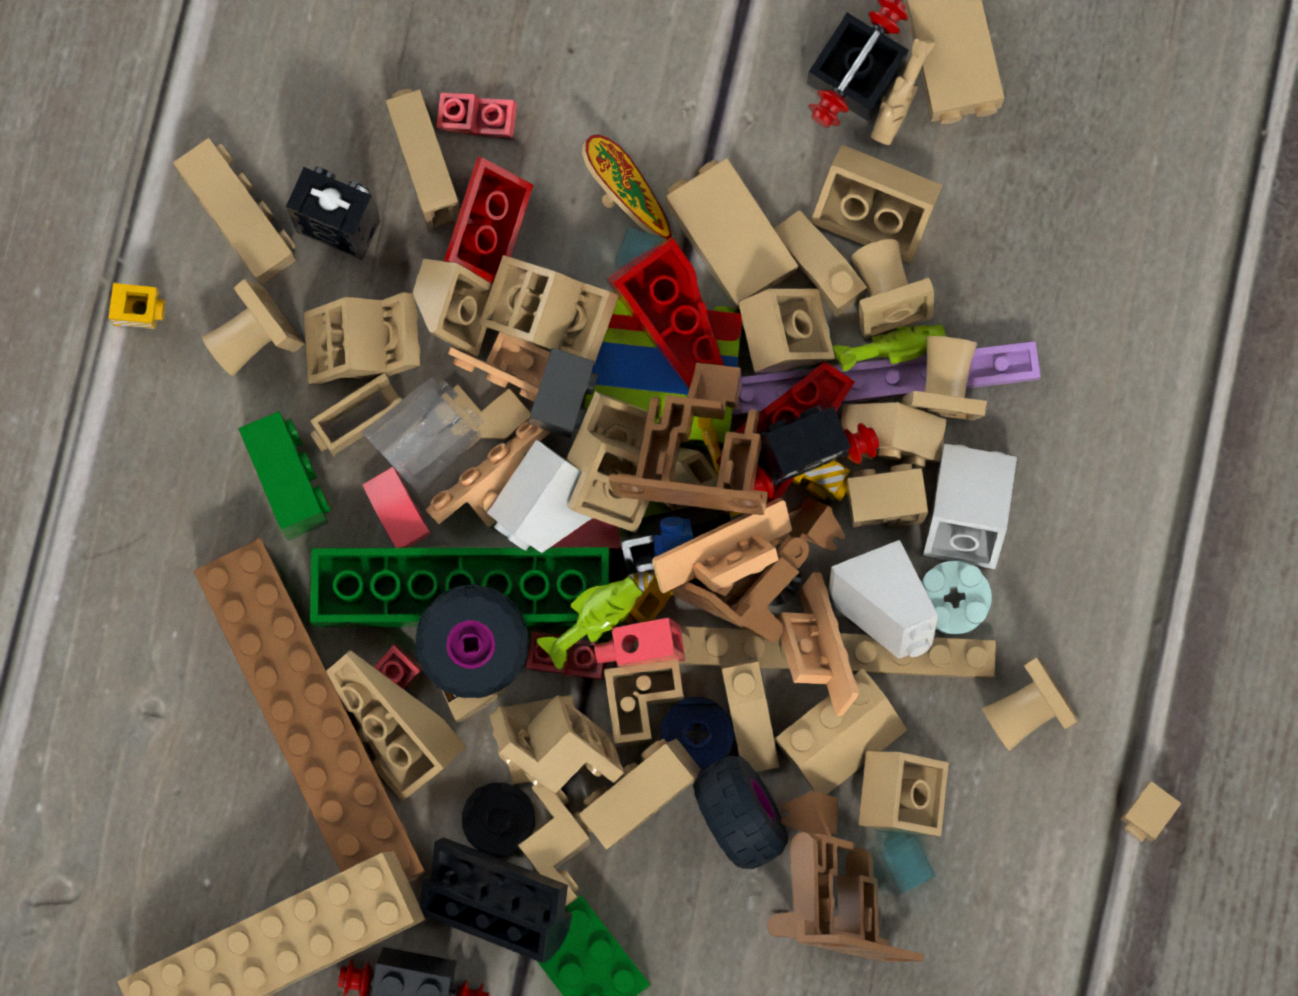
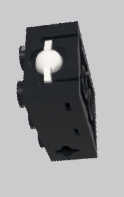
M303 167L286 204V209L296 232L363 260L380 223L373 197L368 194L370 190L354 181H349L348 185L335 180L336 176L332 172L324 168L315 167L313 171Z

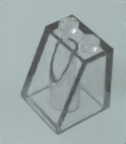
M432 377L362 432L373 446L420 494L484 434L479 428L483 423L481 418L469 406L462 410L455 403L454 399L459 395L444 379L438 384Z

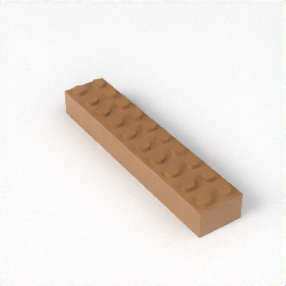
M261 538L194 570L193 572L340 872L382 852L395 851L408 882L427 874Z

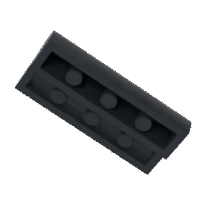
M444 837L434 842L431 876L422 880L420 908L425 917L541 963L550 960L560 949L572 920V914L565 911L567 884Z

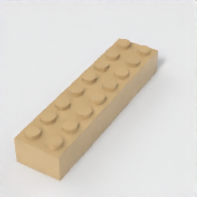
M395 851L382 852L117 982L123 996H269L426 919Z

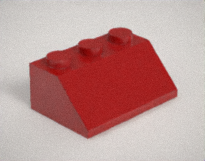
M477 157L444 262L457 263L493 284L503 255L508 257L512 255L534 185L482 157Z

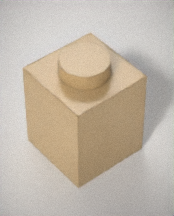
M1150 781L1144 786L1120 820L1127 824L1124 830L1140 842H1143L1145 838L1151 842L1157 838L1181 803Z

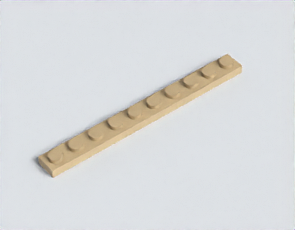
M681 626L686 661L679 662V665L720 666L757 658L760 668L790 670L781 638L770 642L750 629ZM840 633L844 648L848 652V661L853 673H857L863 668L866 673L986 679H994L996 640L934 638L932 646L924 654L917 657L907 655L898 659L870 635ZM635 641L632 644V653L638 649L639 641Z

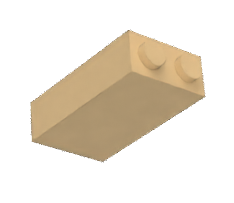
M903 0L906 6L905 12L909 16L907 21L912 42L916 38L920 40L930 39L935 42V46L926 56L919 71L931 122L940 120L941 124H951L960 121L963 115L976 113L977 117H985L995 114L997 108L1002 107L1005 97L982 0Z
M728 158L719 163L715 159L701 167L698 171L700 175L689 182L685 178L673 184L668 189L669 194L665 196V205L731 306L737 312L740 310L738 302L767 289H774L796 275L798 265Z

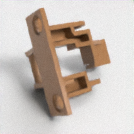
M696 363L687 398L666 395L661 424H658L661 415V398H651L636 475L610 474L609 483L616 497L663 502L669 508L683 505L719 510L724 515H729L730 511L756 515L765 514L768 492L753 490L762 446L760 434H756L759 418L758 410H749L745 434L726 432L716 487L679 483L676 480L675 474L680 442H689L694 416L724 420L726 406L732 409H739V396L742 393L741 369Z
M806 498L800 506L788 511L792 531L769 542L774 547L777 544H781L776 551L778 561L766 566L761 572L747 575L733 582L730 587L715 592L697 578L670 591L673 593L672 596L729 621L742 629H750L764 639L774 642L781 638L783 625L774 617L767 606L799 573L797 569L809 555V546L806 541L835 551L837 546L833 543V538L836 537L843 540L845 534L832 513V508L826 504ZM654 569L646 571L656 577Z
M807 791V794L783 803L781 808L784 811H789V816L783 817L781 824L803 831L794 835L790 844L794 911L772 915L767 923L768 932L776 937L798 939V943L878 962H923L924 954L889 946V940L879 938L878 878L873 877V856L867 849L853 848V842L832 837L837 832L838 798L815 791ZM851 850L846 857V875L838 876L837 851ZM833 877H837L838 916H834Z

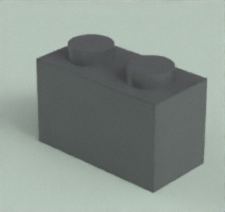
M552 348L528 425L571 438L573 429L580 428L587 412V408L581 407L585 393L592 395L598 378V374L592 372L595 361Z

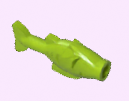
M941 323L936 325L898 326L897 330L886 335L873 336L871 344L854 348L842 345H833L832 347L834 356L840 362L842 371H847L857 361L874 357L889 358L891 364L914 360L927 352V336L946 337V333Z
M630 576L623 581L589 588L571 603V608L579 613L577 623L559 638L542 637L537 639V643L549 654L557 669L561 670L564 668L567 660V649L585 635H588L591 642H596L603 632L610 631L612 628L619 626L627 618L637 598L643 594V591Z

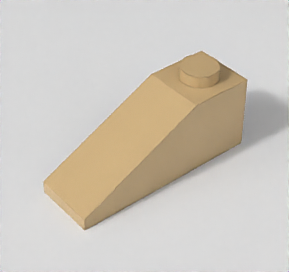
M800 210L774 228L797 263L799 271L813 289H819L822 301L835 318L865 297L867 286L847 260Z
M757 658L720 665L739 757H743L748 761L756 772L778 768L779 762Z

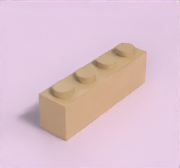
M207 138L174 161L173 164L259 285H262L296 261L291 252L296 246L284 229L278 233L270 223L275 217L263 201L258 204L249 194L254 188L242 172L236 175L230 168L229 164L233 162V159L224 146L219 144L215 147L212 141Z

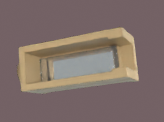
M383 373L310 420L315 431L310 433V436L321 452L328 449L334 457L337 453L386 421L407 410L401 397L397 395L391 386L386 374Z

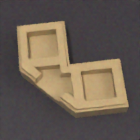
M457 384L430 407L431 411L454 437L461 438L472 437L506 441L516 433L519 426L529 421L531 415L510 388L480 411Z

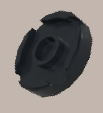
M505 782L489 783L476 789L466 800L462 811V829L468 842L478 851L494 857L508 856L521 850L518 845L532 835L535 827V810L529 797L518 787Z

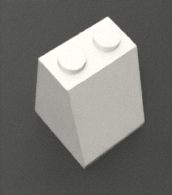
M536 440L487 512L497 521L494 528L525 551L529 546H532L539 552H544L592 519L567 507L582 472L567 459Z
M944 443L923 556L947 561H962L969 565L996 569L1007 531L1017 457L998 451L988 452L972 449L965 445Z
M900 540L831 567L828 590L829 600L836 609L898 659L907 655L917 657L930 649V646L933 644L938 614Z

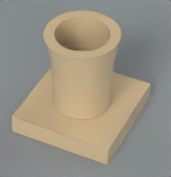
M894 239L879 240L860 248L852 255L851 262L867 286V291L870 295L868 298L859 300L860 330L864 341L872 339L873 336L895 331L898 326H911L933 318L934 289L930 278L908 284L898 241Z
M243 279L233 289L247 308L219 328L202 336L205 346L214 359L233 377L248 360L271 340L275 346L294 353L305 345V342L266 289L246 279Z
M927 336L925 392L912 391L902 396L901 404L939 417L974 421L985 416L987 401L965 398L969 371L977 343L952 337Z
M1037 657L1024 665L1033 682L999 701L981 707L992 728L1009 752L1026 736L1055 716L1064 729H1069L1080 722L1046 666Z

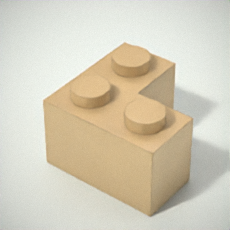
M898 402L843 405L841 418L843 430L848 429L852 434L857 433V425L859 423H863L867 428H873L879 440V448L876 449L878 457L887 460L902 459L903 464H912V468H925V463H941L946 419ZM866 453L861 455L862 461H873V458H870Z
M901 464L890 467L889 473L876 474L875 469H865L853 472L854 477L847 479L846 489L852 528L886 523L887 528L921 524L928 514L922 468L912 469V464Z
M678 659L604 670L615 748L652 743L647 706L683 700Z

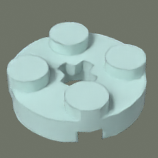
M962 561L943 562L928 571L921 582L938 614L936 624L938 632L949 636L964 635L973 631L985 620L991 607L992 594L987 579L978 567ZM951 588H956L958 593H963L965 600L959 602L958 608H953L951 602L944 601V596L949 595Z

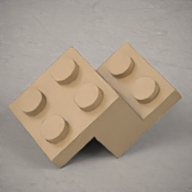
M503 255L479 325L514 336L548 350L554 348L596 362L619 295L582 283L556 271Z
M403 292L384 300L344 297L304 312L308 384L321 385L341 377L374 380L383 373L388 377L420 366V345L418 343L417 329L418 311L413 293Z
M595 391L567 456V460L582 472L568 503V508L591 518L635 533L637 532L650 501L616 497L609 483L610 474L618 475V473L636 475L648 410ZM660 416V418H659V423H658V424H661V421H662V417H661V416Z
M559 695L527 726L500 705L490 715L494 730L492 734L499 748L497 751L498 755L509 766L514 767L517 765L523 769L528 779L537 787L541 788L544 785L553 793H556L583 765L595 776L600 777L604 775L613 783L624 773L612 736Z
M534 785L531 787L534 794L553 819L518 846L539 874L568 885L566 906H568L577 899L574 892L579 888L565 869L560 873L557 872V869L591 844L590 838L587 835L592 831L579 816L578 811L571 815L565 805L569 801L561 788L556 793H553L544 785L541 788Z

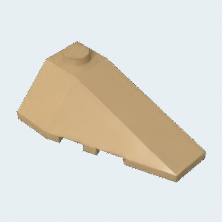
M351 650L326 670L343 706L347 711L353 712L361 728L357 733L362 743H369L376 757L373 764L378 774L401 801L405 800L443 770L467 748L443 718Z

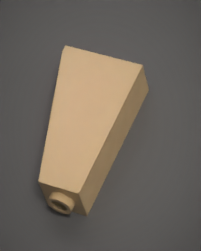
M412 89L397 91L392 94V99L385 101L427 229L430 230L457 221L460 212L459 202L420 89L412 91Z

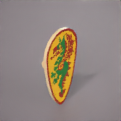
M599 134L589 136L582 144V155L588 170L607 193L602 197L603 205L607 208H612L618 204L642 229L661 242L672 238L670 226L662 207L630 156L608 137Z

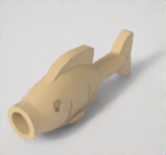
M918 38L914 40L912 54L902 76L897 78L887 97L884 95L882 97L880 110L870 136L872 139L885 145L891 144L918 89L915 80L926 56L935 46L934 41L930 39L920 40Z

